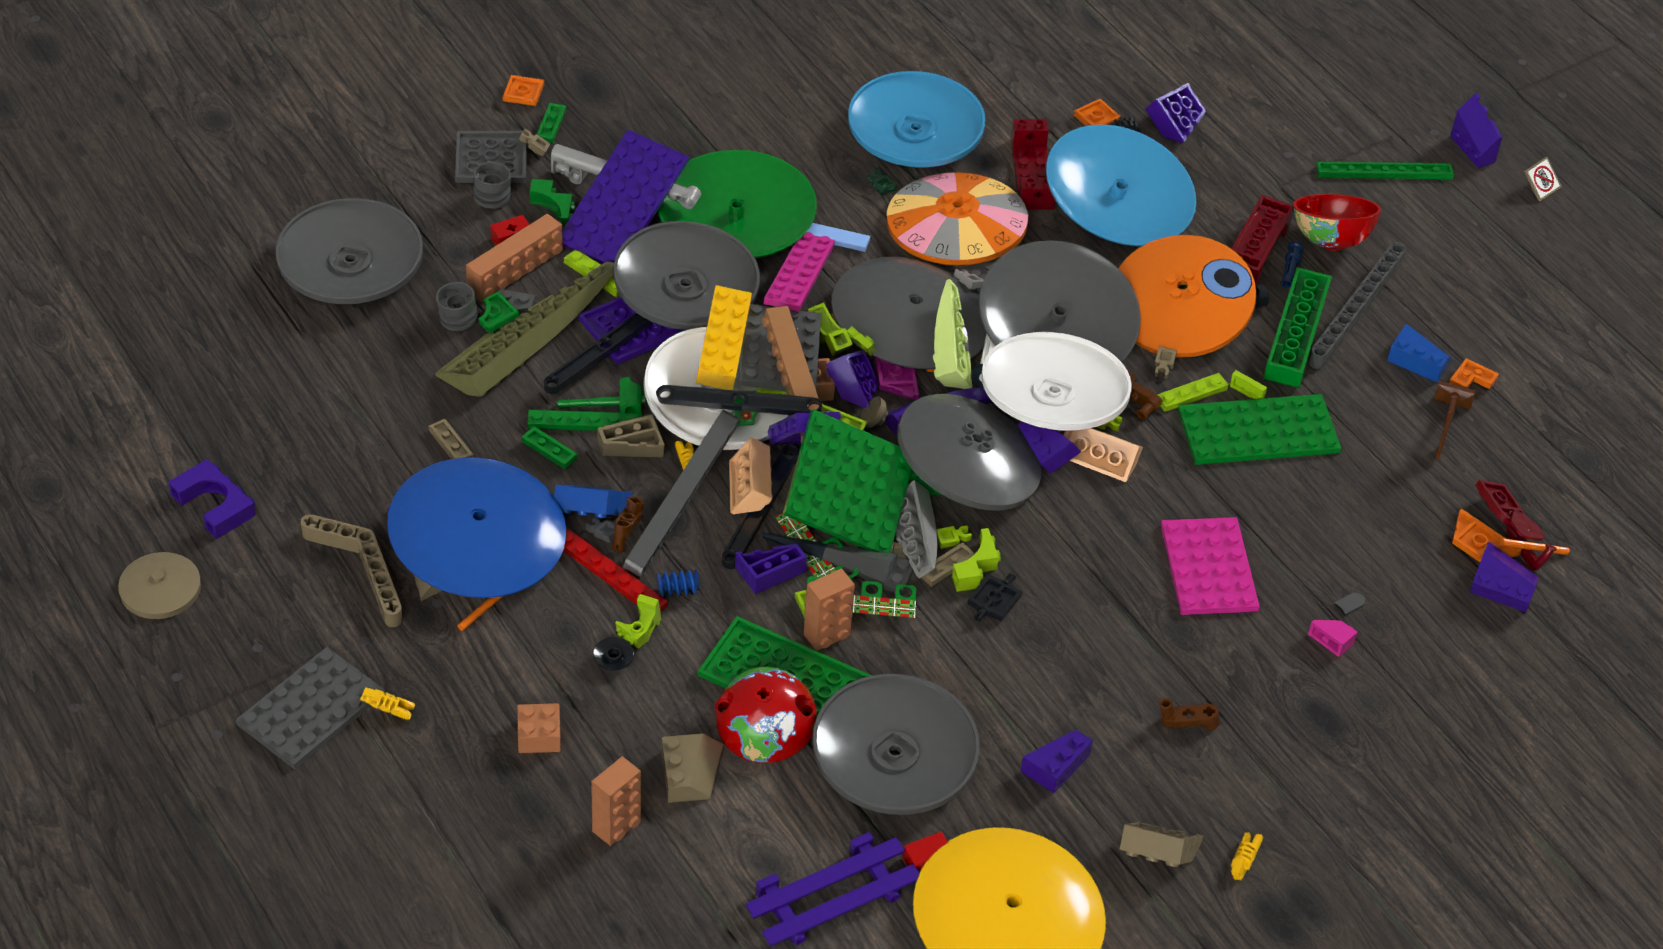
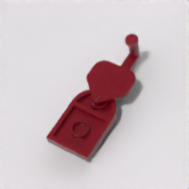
M1479 480L1475 484L1479 495L1486 501L1490 511L1506 524L1507 534L1510 539L1526 542V539L1539 541L1544 539L1545 536L1542 530L1534 521L1526 517L1524 511L1505 484ZM1546 544L1545 550L1539 557H1537L1533 550L1522 549L1521 556L1531 570L1537 571L1551 557L1553 552L1557 550L1556 547Z

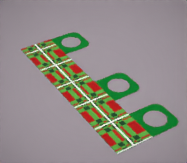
M783 513L775 517L788 537L817 542L804 523L784 516ZM831 537L830 539L822 542L823 544L835 542L838 544V547L843 548L842 544L836 537ZM805 553L807 556V566L816 577H824L844 567L839 565L834 568L831 562ZM854 568V572L848 577L851 579L857 576L859 569Z
M810 576L807 579V584L821 577ZM864 581L862 583L861 596L854 595L852 612L915 618L916 587L898 584L896 586L895 599L882 598L881 583ZM870 584L876 585L878 592L876 594H869L866 592V586ZM904 587L909 588L912 591V595L910 597H903L899 593L900 589Z

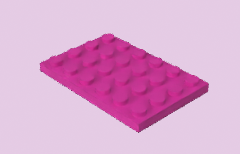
M1237 517L1161 521L1162 534L1181 615L1259 611L1260 606Z

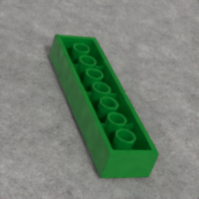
M1297 267L1263 379L1300 388L1332 276Z

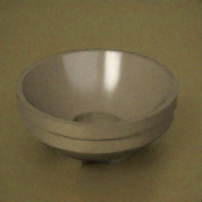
M876 396L868 402L869 406L864 408L860 415V419L867 421L865 427L867 429L878 425L881 426L888 415L886 402L881 397Z

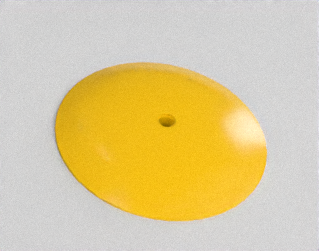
M984 828L959 835L948 841V844L932 855L923 866L916 882L913 898L914 918L919 935L927 949H1101L1106 925L1105 909L1100 892L1091 875L1067 850L1045 837L1031 832L1012 828Z

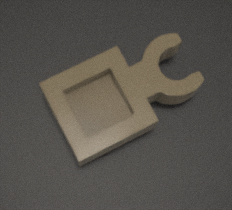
M524 129L519 137L521 142L529 144L528 148L542 157L550 146L549 142L537 134L533 136L527 129Z
M1163 347L1158 348L1155 366H1157L1155 377L1158 376L1159 372H1164V379L1168 378L1169 369H1173L1177 350Z

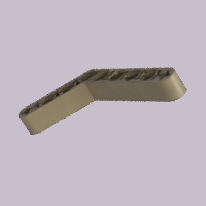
M309 514L303 516L300 523L302 537L305 540L359 553L385 624L389 627L399 626L403 621L401 604L374 532L368 528Z

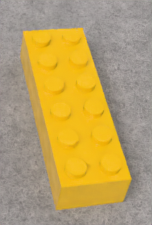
M718 285L715 286L695 383L733 390L752 293Z

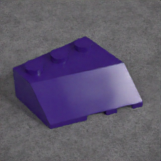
M1188 83L1157 98L1145 108L1163 137L1181 143L1187 139L1194 126L1206 112Z
M1475 93L1457 110L1450 137L1476 167L1479 168L1495 163L1502 136L1494 121L1489 120L1487 108L1480 104L1479 94Z
M865 350L844 355L827 363L828 375L833 379L840 397L863 408L868 407V401L872 400L873 397L871 395L876 392L879 383Z
M1488 542L1474 577L1470 593L1527 612L1539 577Z

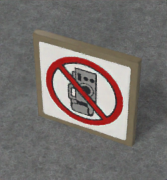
M1544 157L1524 171L1538 202L1562 187L1548 157Z

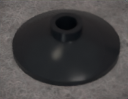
M610 637L601 640L595 646L593 657L601 668L616 671L624 669L631 664L634 658V649L628 641L618 637Z

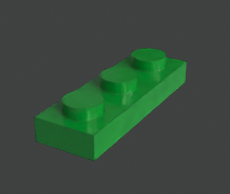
M549 103L537 135L550 144L554 143L566 113V105Z
M535 426L521 437L522 443L563 469H566L577 460L576 452Z

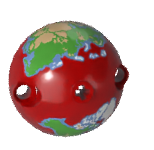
M1341 194L1308 195L1296 199L1293 203L1294 217L1301 233L1314 244L1330 251L1347 249L1364 241L1373 232L1381 212L1380 206L1373 201Z
M758 667L741 673L729 683L714 706L717 731L722 742L735 755L758 763L778 762L798 753L811 739L817 719L814 699L805 684L793 674L775 667Z

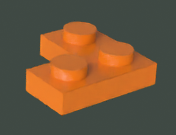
M1466 358L1449 383L1469 388L1472 382H1475L1490 389L1498 379L1499 373Z

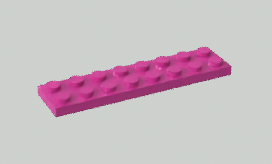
M806 232L792 247L764 298V304L774 307L788 306L789 310L800 312L835 246V240L827 236L819 237Z

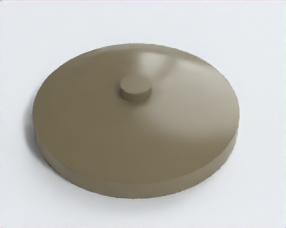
M158 552L142 556L128 565L121 574L118 589L123 605L133 614L148 619H164L184 612L196 601L201 590V579L197 567L186 557L175 553Z

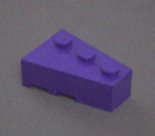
M1023 421L1017 424L1041 465L1050 474L1081 453L1073 442L1056 430L1034 426Z
M798 544L772 547V550L766 551L756 549L753 553L746 554L736 552L735 568L755 594L806 572L807 556Z

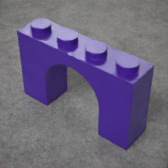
M821 412L840 420V412ZM795 413L770 425L768 438L771 445L801 444V436L805 434L810 413Z
M208 459L168 482L170 495L181 505L204 493H219L226 497L222 504L203 515L205 528L216 539L256 516L254 500L251 497H247L239 486H235L228 475L220 472L218 466L212 464Z

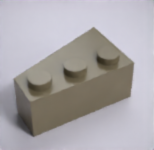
M653 415L598 428L597 442L603 456L663 457L665 445Z

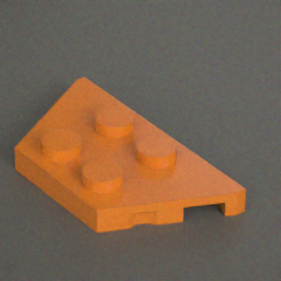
M1460 509L1452 544L1481 562L1488 542L1510 557L1521 554L1522 549L1501 546L1500 539L1505 537L1465 510Z

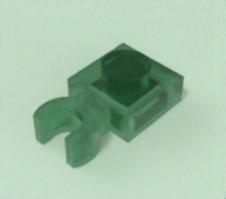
M879 168L876 169V174H872L871 171L868 172V179L872 181V186L880 195L896 190V184L887 174L882 176Z

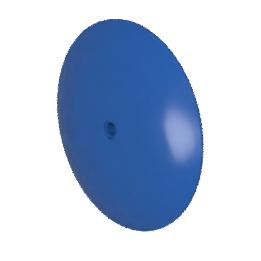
M485 458L450 459L432 464L418 471L398 489L388 512L387 527L389 539L396 555L406 568L419 579L437 589L465 597H501L533 586L542 580L557 564L562 555L566 540V524L563 512L557 500L546 486L520 468Z

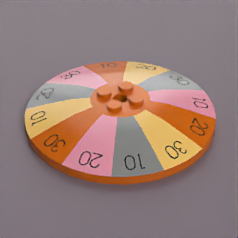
M942 173L913 181L895 194L887 209L889 233L902 249L923 260L945 265H972L999 258L1014 249L1021 242L1028 226L1027 208L1015 191L997 180L970 173Z

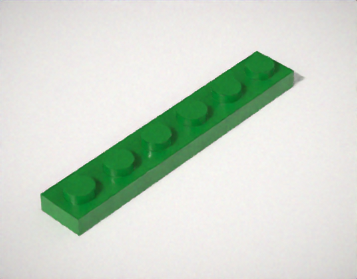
M529 410L528 429L535 426L538 429L598 431L600 427L640 418L642 413Z

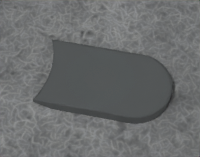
M1352 593L1334 603L1346 615L1363 607L1365 597L1360 593Z

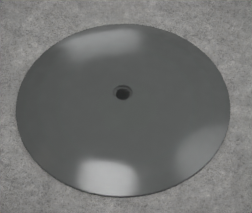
M1049 240L1031 242L1016 247L1005 253L991 266L980 290L979 311L987 335L995 346L1017 335L1034 332H1055L1077 336L1096 343L1123 362L1130 354L1138 338L1141 322L1140 308L1131 284L1124 274L1108 259L1081 245Z
M883 257L868 260L845 272L837 281L833 290L831 304L838 326L846 328V330L852 326L864 337L869 336L874 341L873 346L876 350L872 355L895 365L916 369H936L933 360V354H935V325L940 299L948 279H951L958 288L962 309L959 312L964 320V326L961 328L967 337V343L964 346L965 351H968L970 354V359L983 350L987 334L979 311L980 293L976 289H968L965 284L959 281L960 279L954 276V271L929 261L910 257ZM851 339V341H852L853 343H855L858 347H860V346L857 344V342H855L853 339Z

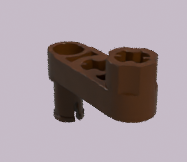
M1128 371L1131 379L1129 400L1142 406L1136 415L1140 420H1146L1152 412H1155L1162 405V399L1153 391L1136 383L1137 379L1134 374Z
M628 497L626 507L615 521L613 532L615 537L612 546L614 552H616V548H618V553L624 552L626 537L629 536V533L634 530L641 520L644 501L639 497Z
M1164 698L1159 703L1161 723L1165 727L1180 728L1203 725L1208 730H1215L1220 725L1219 711L1214 704L1173 707L1172 700L1169 698ZM1187 714H1191L1192 718H1187Z

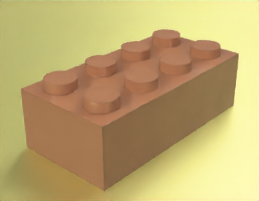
M842 568L807 584L804 636L816 651L828 648L840 640L843 641L851 634L855 584Z
M623 756L591 781L592 832L610 846L616 841L622 840L625 834L630 829L636 828L641 821V771Z

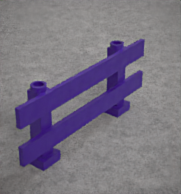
M870 832L861 835L850 842L849 852L852 857L780 889V880L776 873L757 881L755 893L758 898L746 903L745 906L753 919L773 911L779 920V924L762 931L769 946H774L787 939H790L795 945H799L806 940L805 931L883 896L890 903L897 901L901 897L899 889L917 882L920 874L914 864L891 874L882 862L905 852L897 837L872 847L873 837ZM866 869L874 880L867 885L797 916L794 915L788 905Z

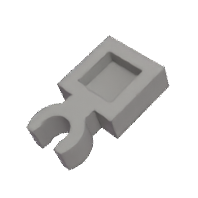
M955 269L954 276L960 279L959 281L965 284L968 289L975 290L976 288H981L982 278L968 273L965 269L961 271Z

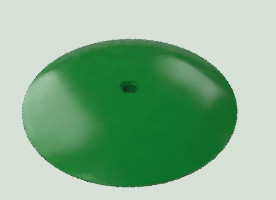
M724 150L707 153L689 160L675 184L686 188L695 186L701 191V197L692 209L684 208L680 202L669 199V196H666L658 209L662 223L689 221L719 228L741 241L754 258H759L782 251L801 239L814 221L817 202L815 192L808 179L791 164L761 152Z

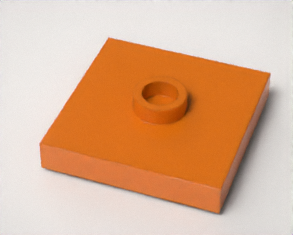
M511 75L503 95V101L537 106L544 87V80Z
M1101 99L1074 110V116L1085 126L1110 125L1111 122L1114 123L1113 120L1116 119L1118 121L1119 117H1121Z

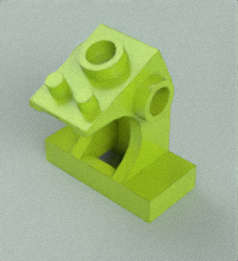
M642 594L637 599L640 619L632 624L615 622L616 631L618 632L617 636L619 638L623 636L624 640L637 649L649 641L655 626H658L661 621L659 600Z

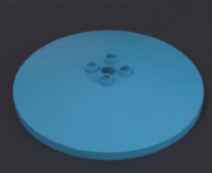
M904 71L880 76L862 86L850 102L848 123L856 141L874 156L902 166L934 167L957 161L976 148L984 134L985 113L977 97L960 83L938 74Z

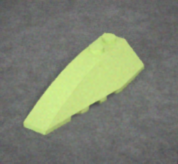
M948 279L942 292L936 318L935 354H933L936 369L934 370V375L944 386L969 389L972 388L970 354L968 351H965L964 346L967 343V337L961 328L964 326V320L959 310H962L957 286L951 279Z

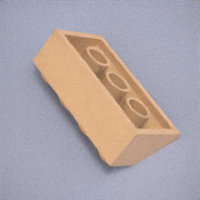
M1094 428L1065 430L1063 435L1081 451L1070 461L1127 482L1143 448Z
M752 437L729 460L730 513L732 514L761 511L772 500L770 446Z

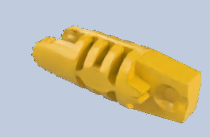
M676 441L675 448L684 470L695 451L692 443L687 442L684 447L681 441Z
M365 687L360 700L376 709L379 708L384 712H390L392 715L406 720L411 718L409 710L414 709L415 704L400 697L396 698L394 695L383 693L384 691Z
M1248 832L1244 833L1231 863V873L1234 879L1242 880L1246 871L1251 868L1263 840L1261 834H1257L1251 843V834Z

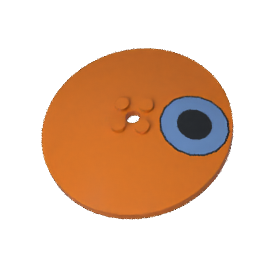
M1194 235L1164 237L1138 248L1118 268L1131 284L1139 303L1141 322L1135 344L1152 353L1157 354L1159 347L1177 350L1176 357L1181 358L1195 357L1214 352L1236 339L1246 328L1253 315L1256 304V287L1253 275L1246 262L1234 250L1218 241ZM1180 285L1187 286L1186 289H1179L1178 287Z

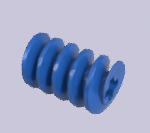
M697 569L693 575L690 570H687L686 576L683 571H679L678 577L674 571L671 572L670 577H668L666 572H663L662 578L657 573V586L661 597H664L666 591L670 597H672L673 591H676L677 595L680 596L681 590L684 591L685 595H688L689 589L696 595V591L699 588Z

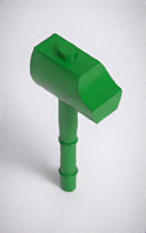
M629 377L620 379L619 397L558 400V408L620 405V413H642L645 395H642L640 385L632 382Z

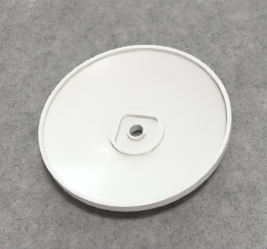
M707 327L686 330L664 341L651 355L644 377L645 397L655 417L670 432L698 446L721 411L725 409L661 404L657 399L656 390L662 385L720 389L695 383ZM744 333L733 390L757 391L758 388L740 386ZM664 391L660 396L666 398L670 395V392ZM725 410V411H727V412L733 414V413H732V410ZM758 413L755 417L754 425L737 426L723 450L740 449L750 437L760 442L769 439V426L789 417V415Z
M1034 332L1006 339L991 349L982 367V384L992 402L1001 410L1020 421L1047 429L1070 431L1103 425L1123 412L1131 394L1129 373L1115 355L1089 340L1063 333Z

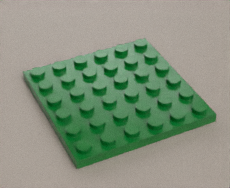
M813 409L807 422L783 515L863 549L891 553L912 468L904 458L900 446Z

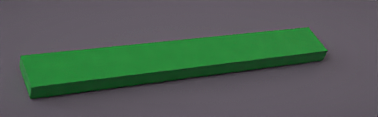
M1316 162L1315 166L1318 178H1454L1451 163Z

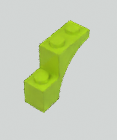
M824 303L806 310L807 312L821 313L819 340L821 344L827 343L832 356L848 350L853 345L846 328H841L836 324Z
M989 528L981 529L980 548L971 558L953 564L952 579L957 592L977 589L980 581L983 580V572L997 570L1001 556L999 550L995 548V538L993 535L991 536Z

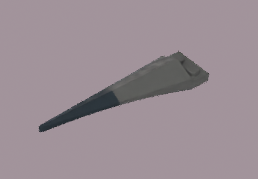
M761 533L762 538L781 545L798 544L804 553L829 561L834 566H844L842 569L850 573L854 572V568H858V577L866 581L879 582L882 584V589L895 592L898 584L908 585L914 573L909 560L899 558L897 554L848 546L840 548L836 544H823L822 542ZM906 587L901 588L899 593L904 595Z

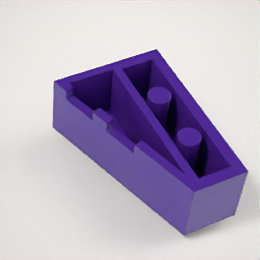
M1074 730L1023 756L1020 772L1052 793H1055L1090 756L1093 740L1078 730Z

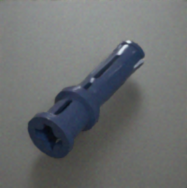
M1291 242L1288 245L1289 252L1285 256L1287 263L1281 285L1284 288H1291L1296 267L1301 262L1300 255L1304 251V246L1299 242Z

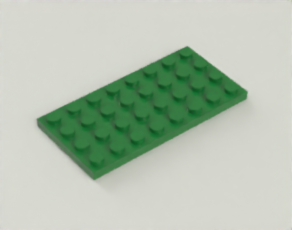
M1322 394L1178 406L1180 420L1195 465L1337 454L1342 449Z
M736 616L706 658L697 674L698 677L726 688L734 678L750 669L775 667L785 670L797 677L809 689L815 702L817 717L823 705L835 692L851 682L872 676Z

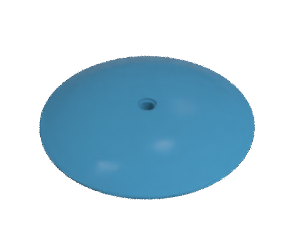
M1113 125L1084 126L1062 136L1049 153L1046 164V176L1053 197L1074 222L1100 238L1122 245L1143 246L1157 239L1180 235L1193 219L1196 209V194L1188 172L1168 149L1142 133Z

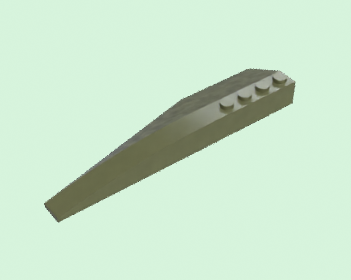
M614 262L603 263L588 272V276L575 280V285L560 289V294L557 296H548L528 308V313L519 314L520 316L514 319L515 321L502 326L497 332L485 334L435 373L436 376L467 395L484 396L491 387L498 385L500 380L509 376L517 367L522 366L524 361L551 341L579 315L612 277Z

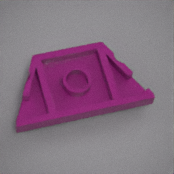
M876 357L875 365L880 390L918 400L919 391L915 369L895 365Z

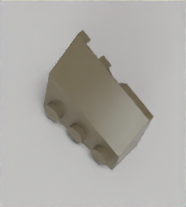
M703 733L662 737L661 753L668 803L711 798L723 750L722 743Z
M1135 822L1124 824L1119 850L1126 851V855L1138 857L1143 855L1146 856L1148 861L1158 862V860L1166 861L1168 866L1178 867L1180 864L1193 861L1204 835L1196 834L1188 837L1185 836V831L1169 830L1168 832L1165 831L1166 828Z

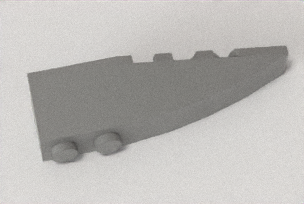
M913 480L907 485L895 535L897 536L898 543L902 544L903 552L908 556L909 563L916 576L921 578L935 569L937 532L929 490Z

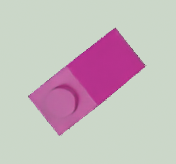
M1313 620L1308 635L1340 657L1354 645L1357 631L1343 621Z

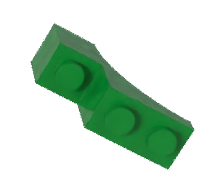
M532 179L530 204L543 206L555 213L562 224L563 230L573 215L571 213L575 211V202L572 201V194L556 193V188H553V180Z

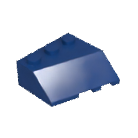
M1406 324L1391 345L1387 361L1438 382L1451 363L1452 358Z
M555 485L554 498L557 500L563 513L571 514L572 510L578 511L577 515L583 516L595 513V517L607 518V515H620L626 507L627 498L632 497V491H615L613 489H597L595 487Z

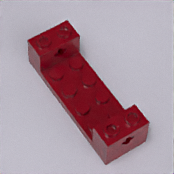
M1013 119L1011 147L1017 194L1023 200L1027 210H1054L1056 200L1051 193L1046 176L1049 134L1047 119Z
M1261 195L1231 248L1248 265L1255 285L1259 284L1263 266L1279 237H1285L1293 217V205L1265 195Z

